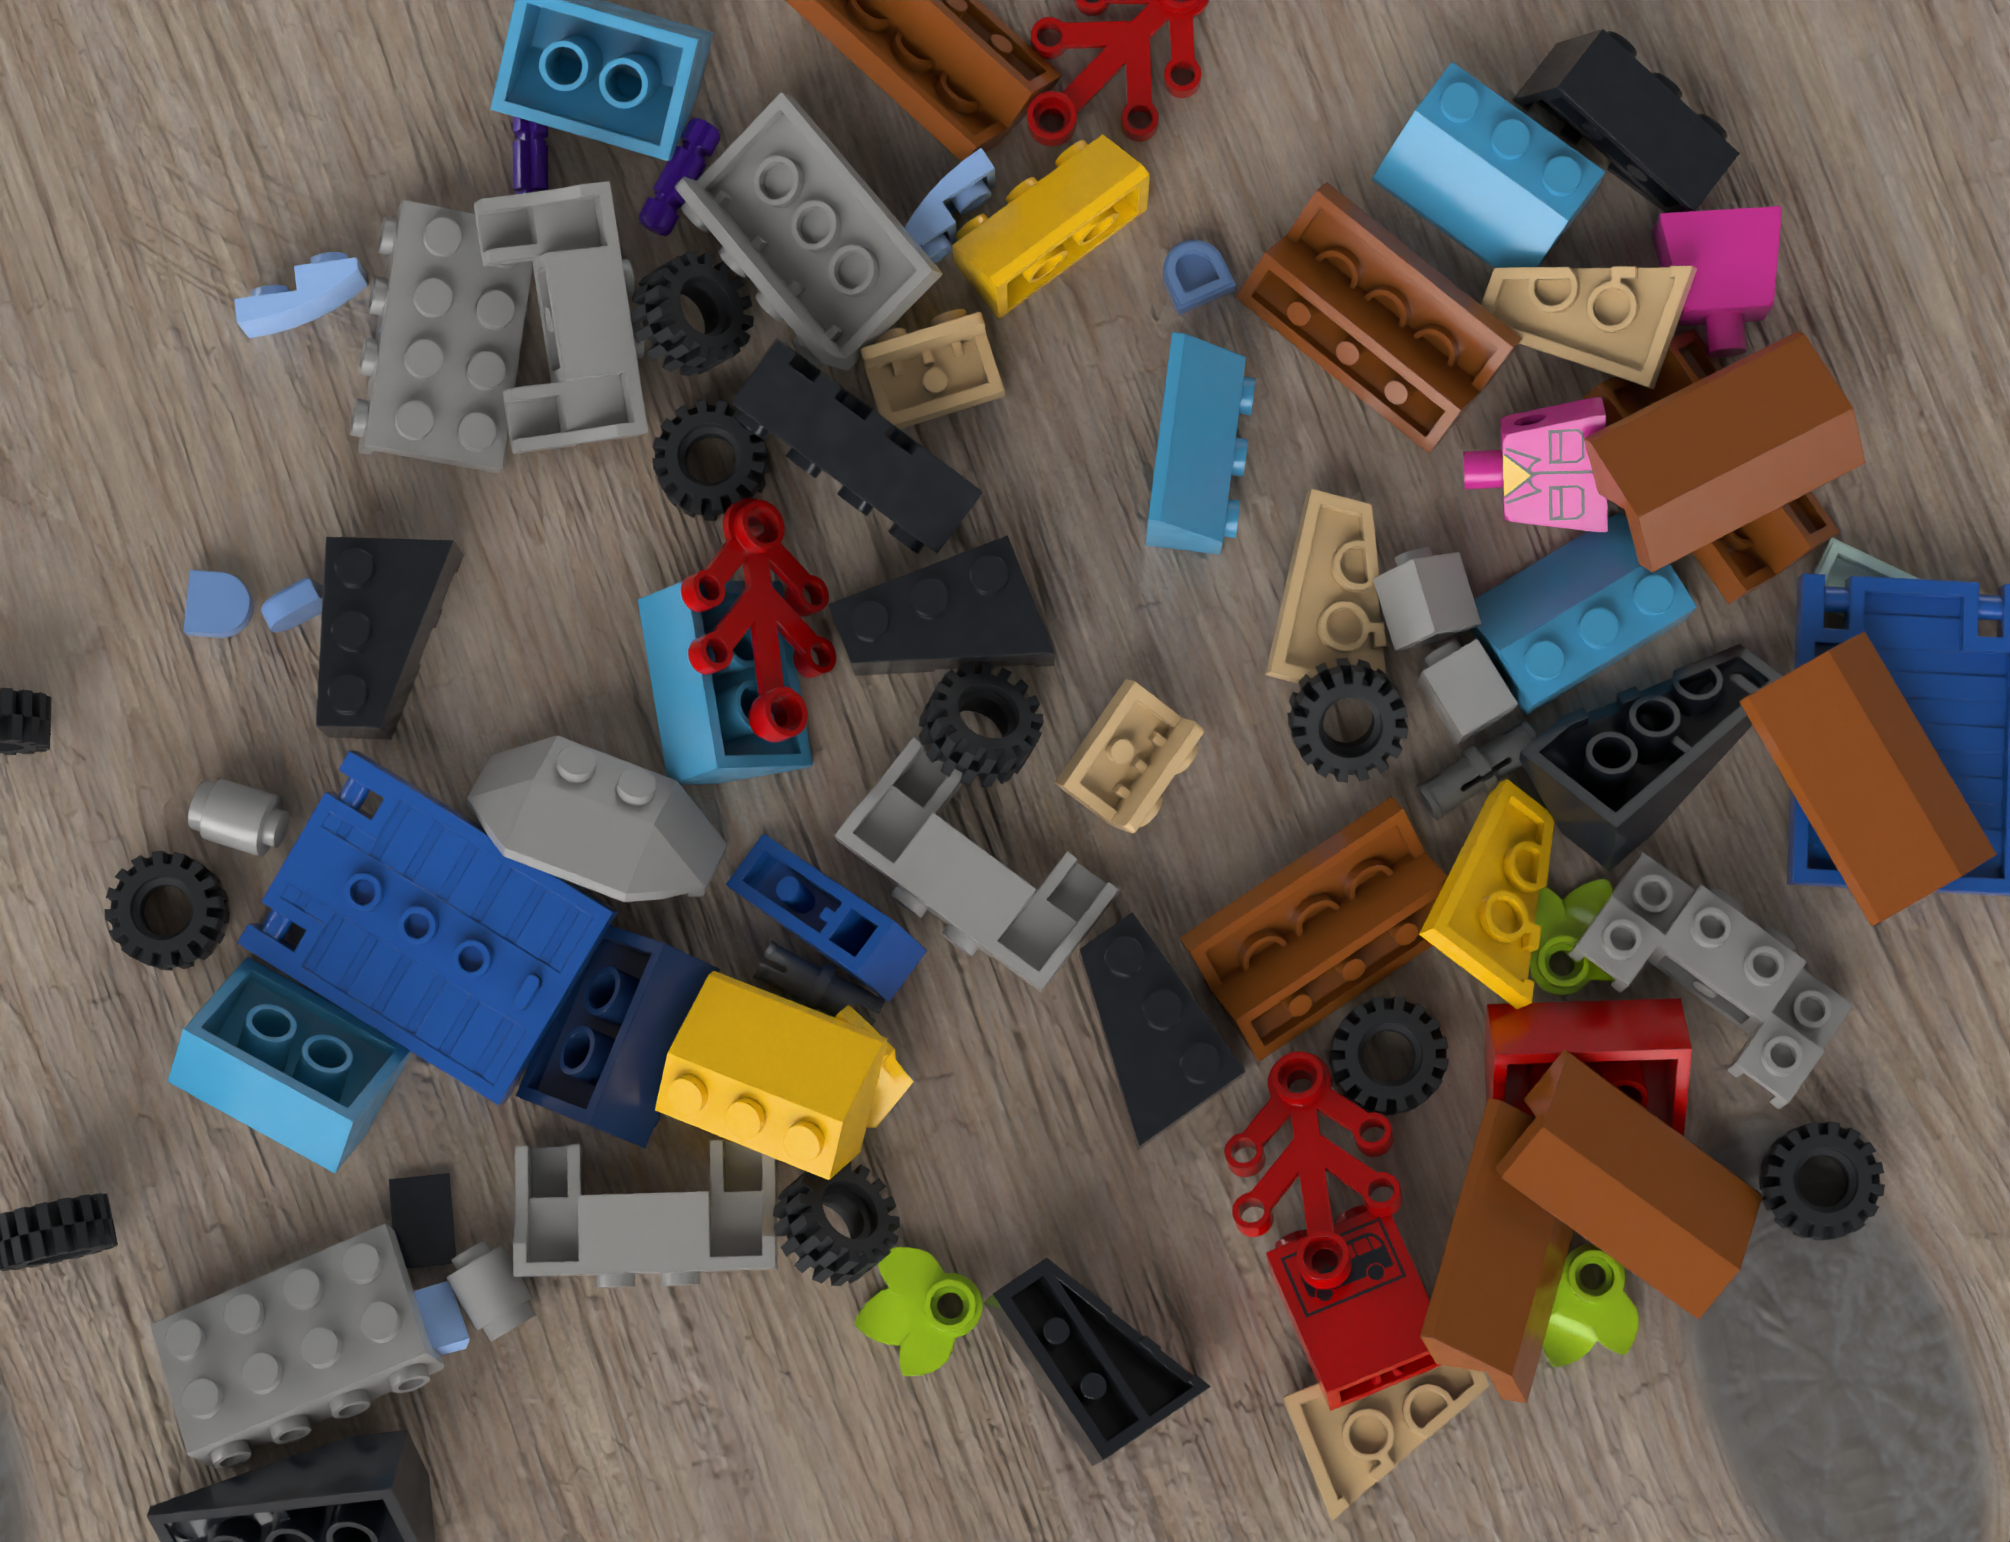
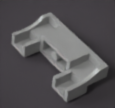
M610 181L579 184L531 193L481 198L473 205L483 267L532 261L551 379V383L516 387L503 391L512 454L636 437L648 433L637 362L638 359H642L644 356V341L640 343L635 333L641 329L639 323L631 322L628 297H632L634 293V275L630 261L628 259L622 260Z
M912 737L883 777L853 810L834 835L836 840L888 878V881L896 887L890 896L902 907L920 919L928 910L944 922L947 927L941 934L961 951L972 957L979 948L989 957H994L1042 993L1078 944L1083 942L1116 898L1119 889L1110 882L1106 884L1077 862L1078 859L1067 851L1036 892V888L938 816L963 784L960 783L962 773L954 769L950 777L942 773L940 770L944 763L939 759L932 763L926 755L928 751L924 749V745H921L920 741Z
M1642 852L1617 884L1568 956L1577 962L1585 956L1615 978L1610 986L1620 993L1629 986L1645 962L1649 961L1747 1034L1753 1032L1727 1071L1736 1078L1745 1073L1773 1094L1769 1100L1772 1105L1778 1109L1782 1108L1791 1101L1825 1052L1823 1050L1854 1005L1803 969L1807 961L1795 953V944L1780 931L1771 927H1764L1762 929L1742 914L1744 911L1743 907L1731 895L1715 888L1710 891L1703 885H1700L1695 890Z
M710 1140L711 1192L585 1195L584 1146L580 1144L562 1147L515 1146L514 1277L596 1276V1288L635 1287V1274H661V1286L700 1285V1272L778 1269V1237H776L773 1227L777 1224V1217L773 1216L774 1206L778 1204V1160L733 1141Z

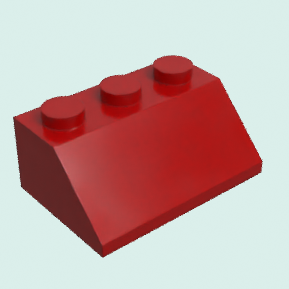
M1681 998L1534 1002L1520 1009H1516L1510 1003L1487 1004L1484 1046L1486 1103L1488 1098L1501 1100L1536 1118L1524 1101V1098L1563 1050L1566 1049L1684 1136L1692 1046Z

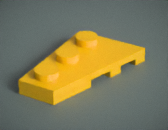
M1505 779L1499 782L1495 789L1489 793L1419 935L1516 1009H1520L1531 1004L1533 998L1534 981L1529 980L1528 975L1531 952L1539 949L1541 926L1535 924L1539 890L1547 886L1555 821L1546 808L1510 780Z

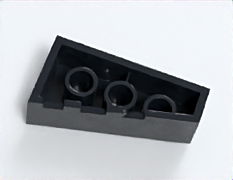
M778 338L774 340L731 398V404L740 409L734 417L737 421L763 440H766L769 434L773 433L792 448L786 454V457L814 478H817L823 470L840 482L843 486L837 495L865 516H868L872 509L875 508L892 520L894 524L888 533L917 554L920 553L925 545L938 554L983 493L978 487Z

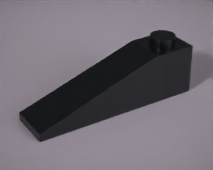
M1738 644L1673 671L1671 679L1638 691L1636 686L1617 693L1615 702L1586 713L1584 708H1580L1563 715L1520 752L1519 760L1561 833L1608 871H1611L1662 825L1753 725L1739 701L1783 676L1744 646Z
M408 1430L344 1437L150 1506L147 1518L160 1542H435L429 1473Z

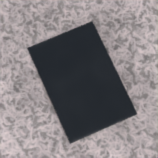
M450 1173L389 1179L392 1228L395 1231L406 1268L453 1264L451 1259L456 1257Z

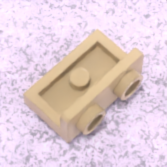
M965 309L948 311L931 319V327L908 334L905 328L890 329L875 344L860 349L868 382L878 413L897 428L902 429L1005 397V390L986 335L985 322L981 312L967 315Z
M1125 679L1054 784L1110 826L1133 834L1139 827L1145 826L1156 816L1163 802L1162 793L1173 777L1185 771L1193 762L1199 749L1197 742L1205 729L1193 720L1182 718L1136 681Z

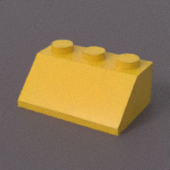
M1102 134L1090 144H1087L1085 140L1074 143L1056 159L1055 164L1057 168L1040 181L1035 177L1024 180L1006 196L1005 201L1008 204L990 218L984 213L974 217L956 233L955 238L958 241L952 245L953 262L998 320L1147 210L1150 174L1140 162Z
M713 971L706 978L667 1053L655 1111L830 1180L861 1152L888 1038Z

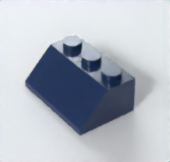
M610 926L529 1062L515 1096L606 1134L646 1148L653 1129L661 1117V1113L655 1111L667 1053L706 978L711 972H719L720 969L666 943Z

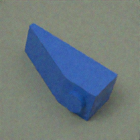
M764 833L726 883L735 893L888 1002L891 1001L927 952L919 942L894 920Z

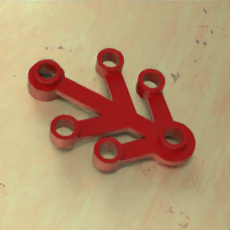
M1074 0L1076 8L1087 16L1102 14L1110 4L1148 5L1132 21L1063 23L1055 17H1045L1038 20L1031 31V45L1044 59H1056L1066 49H1105L1062 92H1043L1031 101L1027 110V127L1032 138L1038 143L1050 147L1066 143L1076 130L1077 114L1125 65L1127 105L1124 107L1121 115L1122 131L1126 137L1136 142H1143L1152 138L1158 129L1159 115L1156 107L1152 104L1150 39L1169 22L1172 60L1167 63L1164 70V86L1174 97L1187 98L1197 92L1201 83V68L1194 56L1193 18L1206 9L1209 0H1100L1096 3ZM1045 30H1054L1060 34L1061 40L1055 46L1048 47L1041 44L1038 37ZM1184 68L1192 72L1194 79L1188 85H1178L1171 79V74L1177 69ZM1135 112H1144L1149 115L1152 122L1144 129H1135L1128 122V118ZM1046 115H1058L1064 122L1063 126L1055 132L1046 131L1040 125L1042 118Z
M745 498L733 503L727 509L723 518V532L726 542L704 570L684 579L681 585V596L686 606L695 612H704L720 605L725 598L726 591L724 585L742 564L746 588L712 632L691 642L688 649V657L692 667L703 675H710L725 669L732 662L733 649L747 630L751 628L759 696L753 701L749 711V724L753 732L760 738L769 742H781L800 734L804 730L808 714L802 697L792 688L784 686L778 632L794 648L793 662L797 671L802 676L816 678L833 670L837 661L834 646L828 639L817 636L801 618L823 610L828 604L829 592L824 581L818 576L810 575L781 543L785 527L783 518L777 508L764 500ZM770 569L787 585L785 592L786 601L772 587ZM699 582L706 588L707 599L700 593ZM803 588L809 592L811 604L806 600ZM707 645L710 646L714 652L715 662H713L707 654ZM811 649L818 656V665L812 659Z
M1296 1051L1282 1056L1273 1065L1267 1080L1271 1098L1243 1133L1232 1136L1225 1145L1224 1154L1229 1169L1240 1177L1254 1176L1265 1165L1266 1156L1263 1147L1290 1117L1292 1118L1294 1139L1253 1190L1236 1199L1232 1207V1215L1237 1229L1245 1236L1259 1237L1264 1235L1273 1225L1274 1215L1272 1209L1300 1176L1308 1236L1298 1246L1297 1263L1302 1277L1309 1285L1318 1289H1332L1341 1285L1348 1278L1352 1269V1259L1345 1240L1340 1235L1334 1233L1326 1171L1361 1194L1366 1209L1378 1217H1387L1396 1213L1402 1205L1403 1195L1400 1183L1395 1176L1387 1172L1374 1171L1321 1135L1317 1112L1352 1132L1357 1149L1369 1157L1382 1156L1391 1149L1394 1136L1389 1120L1380 1113L1366 1112L1333 1090L1332 1076L1326 1063L1314 1054ZM1298 1079H1307L1312 1082L1311 1087L1304 1092L1294 1093L1290 1090L1291 1084ZM1372 1127H1378L1385 1131L1383 1137L1376 1142H1368L1362 1138L1363 1133ZM1249 1147L1256 1150L1254 1158L1248 1162H1238L1234 1159L1236 1152L1242 1148ZM1379 1187H1389L1394 1191L1392 1197L1385 1202H1376L1370 1196ZM1250 1207H1259L1264 1210L1262 1218L1256 1222H1246L1242 1219V1215ZM1324 1257H1331L1337 1260L1338 1263L1333 1271L1319 1273L1314 1269L1318 1260Z

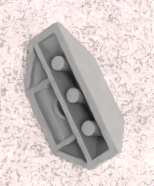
M558 735L491 755L466 801L468 810L473 816H477L484 831L504 857L623 902L659 900L681 894H686L687 897L704 896L727 848L725 840L677 780Z

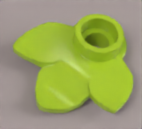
M1600 879L1583 884L1570 892L1564 900L1548 887L1539 890L1535 924L1541 926L1539 949L1531 952L1529 969L1535 983L1545 992L1557 996H1567L1580 991L1589 980L1614 981L1615 978L1585 956L1579 962L1570 957L1573 968L1571 973L1565 976L1555 974L1549 965L1550 957L1553 954L1563 953L1568 956L1569 952L1613 892L1609 880Z
M1594 1244L1579 1246L1569 1252L1566 1257L1542 1346L1546 1358L1552 1367H1562L1581 1359L1592 1349L1597 1341L1614 1353L1626 1355L1636 1339L1639 1329V1317L1637 1308L1623 1291L1625 1285L1624 1266ZM1587 1264L1598 1266L1603 1273V1281L1596 1289H1588L1581 1283L1580 1272Z
M909 1247L890 1249L891 1253L877 1264L888 1288L881 1290L864 1305L855 1318L854 1324L863 1334L876 1342L887 1345H900L899 1363L903 1376L929 1374L942 1367L948 1361L955 1339L968 1334L976 1327L983 1311L982 1296L977 1286L967 1277L956 1273H945L938 1261L929 1252ZM947 1293H955L963 1301V1310L956 1318H945L939 1312V1300Z

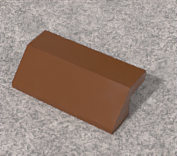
M785 0L960 161H963L980 148L986 153L996 147L1027 115L1028 106L1037 95L1050 91L1062 77L1054 67L979 0Z
M1328 182L1316 190L1286 236L1264 253L1235 296V298L1428 454L1434 450L1487 387L1523 339Z
M1692 329L1672 338L1654 389L1613 377L1598 384L1583 399L1602 397L1607 427L1723 368L1715 357L1708 355L1707 345L1697 331ZM1810 491L1692 553L1727 603L1731 604L1766 584L1821 547L1832 537L1834 538L1840 531Z
M1799 331L1584 438L1598 494L1625 509L1639 565L1651 572H1655L1866 463L1853 406L1806 335Z
M1865 631L1739 701L1871 927L1946 886L1997 855Z
M1391 796L1179 937V940L1202 980L1253 1056L1260 1062L1432 947L1433 945L1420 936L1419 933L1448 876L1425 852L1404 809Z
M1564 1049L1524 1098V1101L1536 1118L1495 1167V1170L1507 1183L1699 1320L1740 1271L1763 1196L1757 1189Z
M1488 1098L1420 1337L1436 1364L1487 1372L1501 1399L1527 1403L1574 1230L1503 1180L1495 1170V1167L1534 1121L1535 1117L1501 1100Z

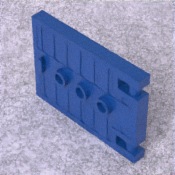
M1803 573L1797 578L1794 670L1865 631L1997 854L1934 893L2010 896V584H2004L1999 587L1998 595L1979 594L1980 582L1850 576L1845 580V587L1825 586L1826 574ZM1824 612L1844 613V629L1824 628ZM1978 620L1997 621V637L1978 636ZM1790 789L1787 885L1848 888Z
M349 751L338 769L349 776L339 795L335 792L324 793L261 901L270 907L271 911L262 925L259 923L248 924L237 944L495 1104L501 1105L506 1103L619 911L570 881L504 857L486 834L483 827L361 752ZM371 790L384 798L374 816L361 809ZM293 922L306 930L297 947L284 940Z

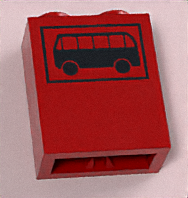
M1365 1205L1348 1209L1335 1219V1224L1333 1225L1334 1233L1340 1235L1345 1240L1352 1259V1269L1348 1278L1335 1288H1315L1309 1285L1301 1275L1296 1255L1299 1244L1308 1236L1307 1229L1298 1230L1282 1237L1276 1242L1275 1249L1266 1252L1270 1274L1330 1411L1441 1366L1435 1363L1420 1337L1430 1299L1392 1215L1387 1217L1375 1216L1366 1209ZM1324 1257L1317 1261L1314 1269L1319 1273H1329L1336 1268L1338 1261L1331 1257Z

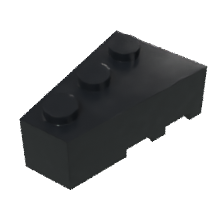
M1604 29L1556 43L1512 100L1527 112L1536 102L1566 125L1560 132V136L1574 146L1577 145L1582 137L1585 138L1611 161L1607 168L1609 172L1665 213L1696 211L1740 154L1726 141L1728 135L1725 129L1709 116L1696 114L1680 99L1682 97L1680 88L1666 76L1656 72L1651 73L1635 58L1637 51L1634 46L1618 33L1613 31L1606 32Z
M1008 535L828 604L855 676L935 672V670L959 669L960 665L971 663L972 668L977 670L981 662L991 664V669L1000 666L1034 665V667L1054 666L1053 648Z
M326 537L315 726L327 737L392 740L421 665L419 662L432 629L436 628L442 613L441 606L454 573L458 572L464 554L454 540Z
M1133 912L1079 949L1081 965L1109 1052L1137 1150H1139L1239 1080L1246 1071Z
M1045 1258L994 1292L983 1302L1092 1466L1102 1462L1211 1387L1196 1374L1192 1375L1161 1351V1347L1146 1335L1142 1336L1111 1311L1112 1308L1048 1258Z

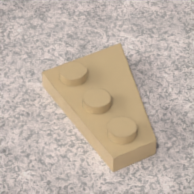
M1612 266V268H1494L1481 306L1523 338L1519 343L1521 345L1654 389L1697 268L1694 266L1637 268L1636 266Z
M1310 489L1306 493L1265 673L1266 676L1299 684V681L1305 674L1310 678L1318 674L1316 666L1326 662L1327 667L1332 668L1337 666L1336 659L1348 658L1351 665H1357L1358 659L1369 662L1373 670L1377 671L1379 668L1386 674L1384 647L1386 646L1384 622H1381L1379 599L1373 578L1379 576L1372 504L1315 489Z
M1441 1365L1332 1411L1329 1410L1318 1383L1282 1397L1330 1519L1333 1521L1350 1504L1376 1482H1379L1400 1461L1428 1437L1436 1433L1490 1385L1485 1373L1482 1371Z

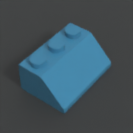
M515 0L490 110L670 161L698 97L714 32L604 0Z
M1451 62L1411 115L1372 177V181L1494 269L1540 267L1596 194L1606 171L1454 62Z
M1172 332L1145 545L1220 555L1223 537L1236 538L1240 500L1228 499L1231 475L1244 476L1248 439L1237 438L1236 433L1239 414L1251 415L1256 378L1244 376L1245 356L1185 333Z
M1619 512L1608 519V532L1587 531L1474 599L1481 625L1470 629L1475 639H1478L1517 701L1520 711L1524 717H1527L1683 623L1697 606L1670 564L1655 572H1651L1639 565L1628 520Z
M728 581L724 585L726 592L722 603L704 612H695L686 606L681 596L682 582L637 599L667 777L677 780L680 785L720 784L813 766L807 726H805L800 734L781 742H769L760 738L750 727L749 711L753 701L759 696L751 628L747 630L733 649V659L727 668L710 675H703L697 672L689 661L688 649L691 642L715 629L746 588L745 581ZM771 581L772 587L785 600L782 581ZM699 582L700 593L707 599L706 588ZM778 632L784 686L792 688L801 696L798 673L793 662V647ZM707 645V654L709 658L713 662H715L714 652L711 649V647Z
M246 957L184 1027L167 1082L336 1174L366 1136L412 1051L342 1008Z

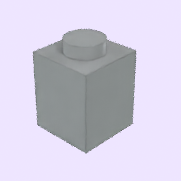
M1431 547L1414 549L1394 558L1395 568L1373 578L1395 651L1440 644L1481 625L1460 552L1433 556Z
M1454 639L1424 658L1428 668L1422 671L1417 682L1456 745L1463 743L1510 715L1517 706V701L1478 639L1464 647H1461L1458 640Z

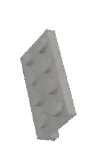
M780 92L697 181L683 177L675 185L677 192L686 201L681 208L687 218L700 230L706 233L711 231L722 245L718 251L722 260L738 275L742 277L748 276L760 290L755 296L760 306L777 321L783 322L785 320L797 335L793 340L794 346L806 360L816 367H821L824 364L849 371L862 357L860 349L875 344L943 275L935 263L793 96Z
M402 200L394 217L384 216L380 230L378 253L388 255L385 278L375 276L372 284L368 313L379 315L375 339L365 337L359 374L369 376L366 400L355 399L349 435L360 437L358 453L371 455L374 451L499 473L503 468L508 434L503 391L515 388L533 263L532 261L483 267L475 214Z
M386 1223L150 1324L187 1455L208 1466H214L216 1469L238 1466L252 1457L251 1451L269 1443L284 1444L299 1440L311 1432V1425L332 1416L340 1419L360 1414L370 1407V1400L391 1391L394 1393H405L416 1390L429 1382V1375L440 1371L444 1367L441 1353L430 1345L395 1231Z

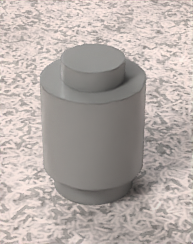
M219 779L216 783L206 780L201 782L194 793L188 813L189 828L199 831L202 839L260 857L264 856L271 847L278 848L281 845L289 825V813L283 810L281 796L225 779Z
M484 1240L451 1259L457 1271L446 1278L475 1329L479 1331L483 1328L491 1342L536 1316L528 1302L533 1299V1296L522 1277H514L513 1261L503 1245L491 1251Z

